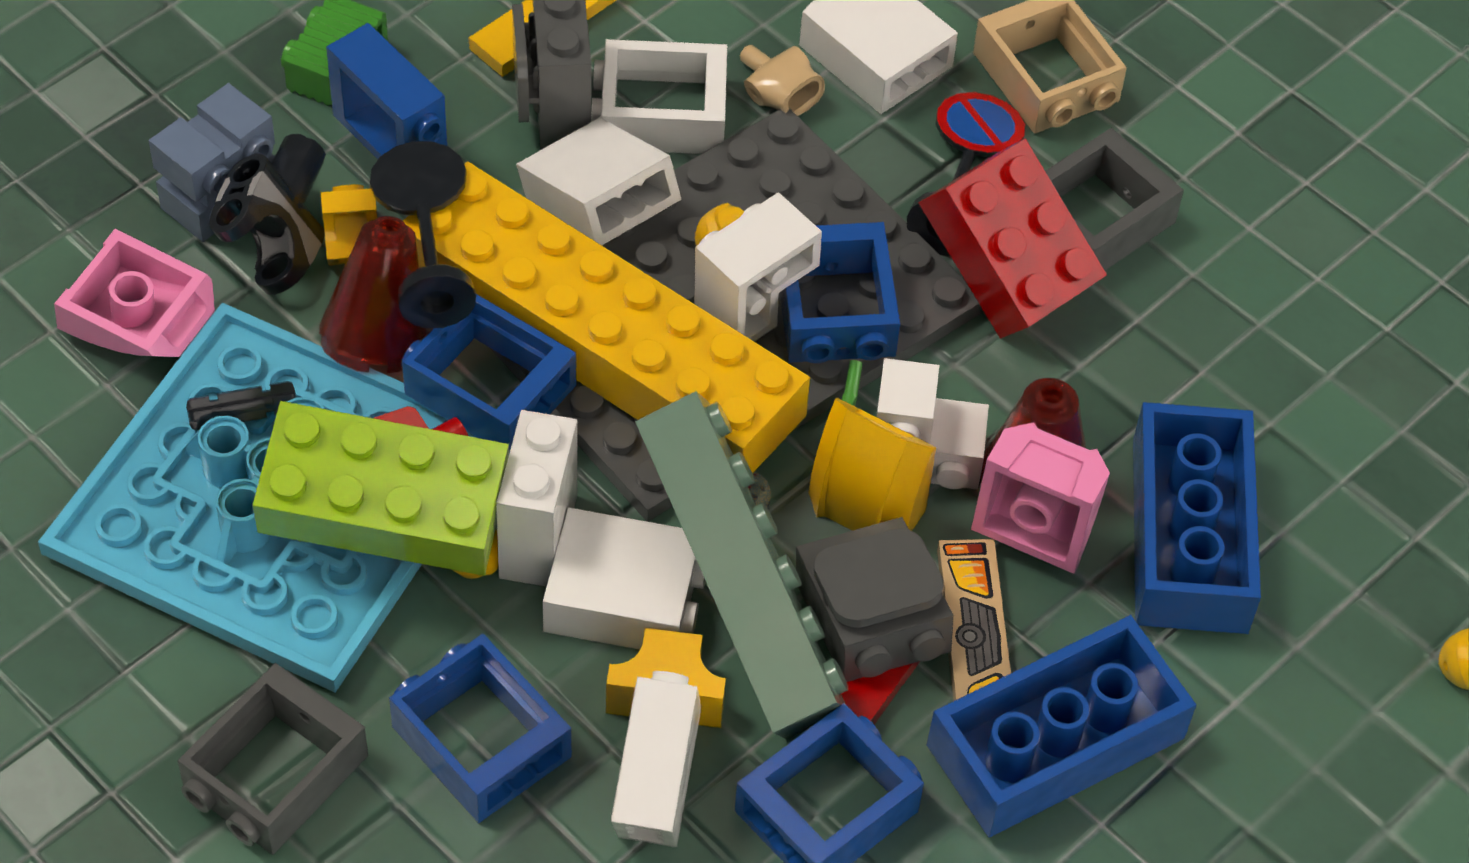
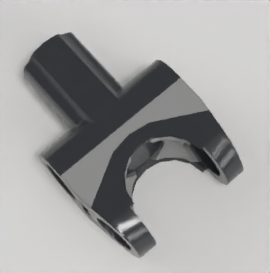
M301 134L285 136L272 163L262 153H255L240 160L228 173L210 215V228L223 242L238 240L249 231L252 233L257 247V261L254 268L256 270L255 282L267 295L282 293L299 282L314 261L325 236L324 228L304 203L324 164L326 153L317 141Z

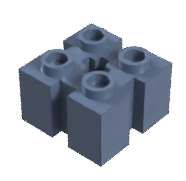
M227 83L197 105L198 115L187 122L180 117L148 140L153 168L163 175V177L156 181L160 208L202 242L215 234L210 228V215L217 195L231 169L240 160L255 153H262L271 163L275 157L272 154L273 145L275 144L272 116L230 83Z

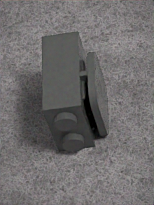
M533 0V12L528 15V22L524 23L523 4H512L519 123L529 122V104H533L534 111L538 115L540 149L546 148L591 123V55L585 0Z
M903 517L796 546V571L801 581V586L798 588L807 607L811 606L825 634L823 640L832 659L834 658L838 663L846 682L862 677H875L886 670L918 661H930L942 654L952 652L954 615L943 596L944 581L922 538L908 529Z

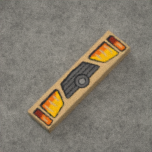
M994 539L939 540L938 543L939 572L944 581L943 596L954 615L952 652L948 653L953 701L1011 673Z

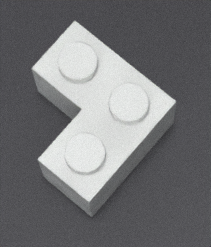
M779 192L761 204H753L743 212L740 218L720 231L710 232L695 247L694 304L752 341L757 340L777 326L779 292L820 266L822 231Z
M884 358L876 417L936 447L931 484H938L948 489H978L984 460L989 405L936 398L939 365Z

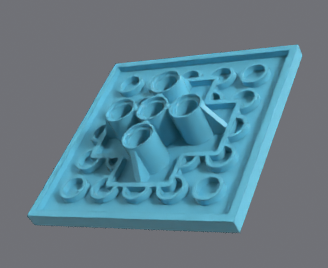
M221 303L38 541L41 554L273 664L277 663L282 668L336 693L422 564L258 533L252 505L276 419L274 411L266 412L267 418L242 422L238 418L228 415L217 416L208 420L201 426L200 430L196 431L192 430L189 424L186 408L187 400L209 395V400L218 399L217 393L255 386H262V391L270 389L269 384L290 381L295 388L297 397L286 401L290 403L369 418L411 406L416 408L429 429L448 420L407 396L404 391L403 382L225 303ZM468 433L469 437H475L472 434Z

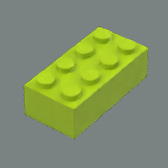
M280 401L252 505L257 532L485 576L497 525L496 502L509 457V444Z

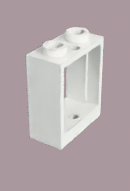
M606 39L605 60H595L594 90H603L602 98H592L591 122L602 118L655 148L668 153L703 154L724 142L727 44ZM617 80L705 83L704 111L616 107Z

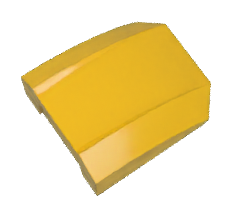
M835 398L820 439L810 479L809 496L816 518L825 516L853 531L903 517L908 529L912 531L926 511L936 447L839 398Z

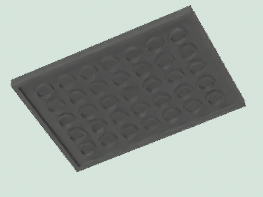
M781 109L675 169L674 173L682 200L602 245L694 303L695 232L700 219L718 205L729 203L745 211L753 204H761L779 192L815 226L884 222L900 319L896 357H882L876 360H828L823 363H789L780 293L778 298L777 326L754 341L810 377L807 415L794 430L830 409L835 398L842 400L850 360L863 362L859 384L860 390L882 376L884 358L906 361L983 313V309L964 278L918 233L908 231L907 223L791 109L787 113H784ZM873 272L803 276L798 280L803 318L879 314ZM491 349L520 382L530 373L527 369ZM576 380V386L550 415L577 419V445L646 522L651 521L673 507L635 423L637 419Z

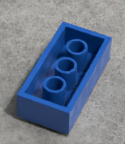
M1143 402L1133 438L1135 621L1139 626L1249 634L1261 599L1253 411Z
M1129 615L935 710L932 716L927 747L988 838L1185 739L1196 703L1134 618Z

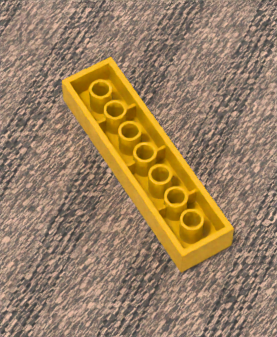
M467 161L464 164L467 173L466 184L457 200L444 209L431 213L438 263L461 269L470 276L477 295L576 352V380L635 419L643 418L697 391L710 404L716 401L720 404L732 428V432L725 435L732 454L741 452L753 474L806 417L810 377L472 163ZM408 215L397 227L400 263L403 268L412 273L418 268L425 267L417 215Z

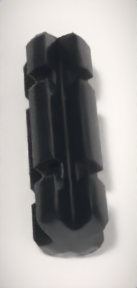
M283 381L269 384L270 389L262 391V386H255L217 393L218 399L209 400V395L190 398L186 404L189 424L192 430L197 431L208 420L217 416L228 415L236 417L242 422L267 418L266 412L274 411L276 416L280 401L286 402L297 398L295 388L292 382Z

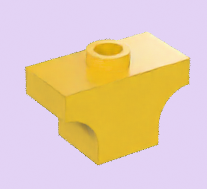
M350 184L332 187L330 192H321L328 265L381 261L377 206L371 188L364 189V185Z
M645 628L642 647L637 655L624 663L609 664L606 681V713L630 716L637 677L652 679L654 671H667L687 676L689 678L688 685L698 687L701 702L698 725L721 728L726 678L712 674L702 663L703 635Z

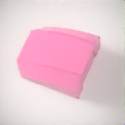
M114 229L104 241L103 248L70 289L66 288L54 303L57 329L97 346L138 356L180 357L215 312L213 283L208 274L117 229Z
M1034 422L1004 429L986 461L971 530L1075 574L1097 516L1110 474L1098 449L1088 450L1040 430Z

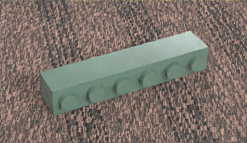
M695 391L636 420L635 423L772 732L786 739L815 725L841 704L845 703L841 693L849 690L848 684L834 658L828 661L825 660L817 642L825 637L822 626L811 606L802 609L794 589L801 586L800 578L789 556L785 554L779 557L770 537L778 534V530L764 503L755 505L747 487L755 483L747 461L741 452L733 455L727 443L725 435L731 433L732 428L726 414L717 401L710 404Z

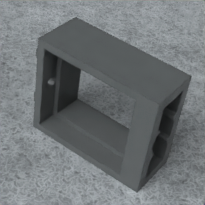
M1112 127L1045 171L1060 197L1096 175L1134 209L1095 236L1073 217L1104 270H1107L1176 223L1184 189Z
M274 663L178 759L183 783L181 790L186 799L198 810L207 813L211 809L225 819L229 830L242 843L248 846H253L257 843L274 855L368 757L366 732L362 724L280 665ZM276 716L327 754L268 815H265L215 777Z

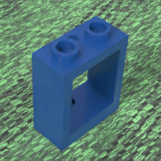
M369 23L326 46L333 116L377 159L393 147L412 141H432L447 146L445 95Z
M884 222L816 225L822 231L820 266L805 276L873 272L879 314L803 318L799 281L797 280L779 292L789 363H823L828 360H876L882 357H896L900 319Z
M477 294L475 307L468 317L454 325L444 328H433L422 341L417 340L413 342L406 350L401 364L403 368L404 391L407 396L447 420L457 417L466 431L477 438L509 444V453L521 410L550 415L576 386V352ZM473 339L478 340L530 371L527 377L497 409L440 376Z
M481 634L468 644L461 643L454 646L444 655L439 664L421 676L409 677L398 686L394 695L389 697L393 729L478 823L485 820L572 757L571 727L484 634ZM483 681L529 732L474 771L468 773L423 721Z
M843 703L737 782L735 812L784 863H853L919 812L924 782L918 769L908 758L904 756L898 757L882 741L878 729L868 718L864 716L858 717ZM840 743L888 793L824 841L776 790Z

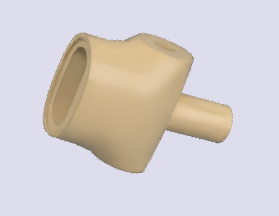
M753 45L746 46L740 54L741 62L755 71L744 81V87L751 99L760 106H768L777 110L781 109L784 113L791 109L799 116L813 107L824 93V78L813 71L807 56L796 46L790 47L773 58H770Z

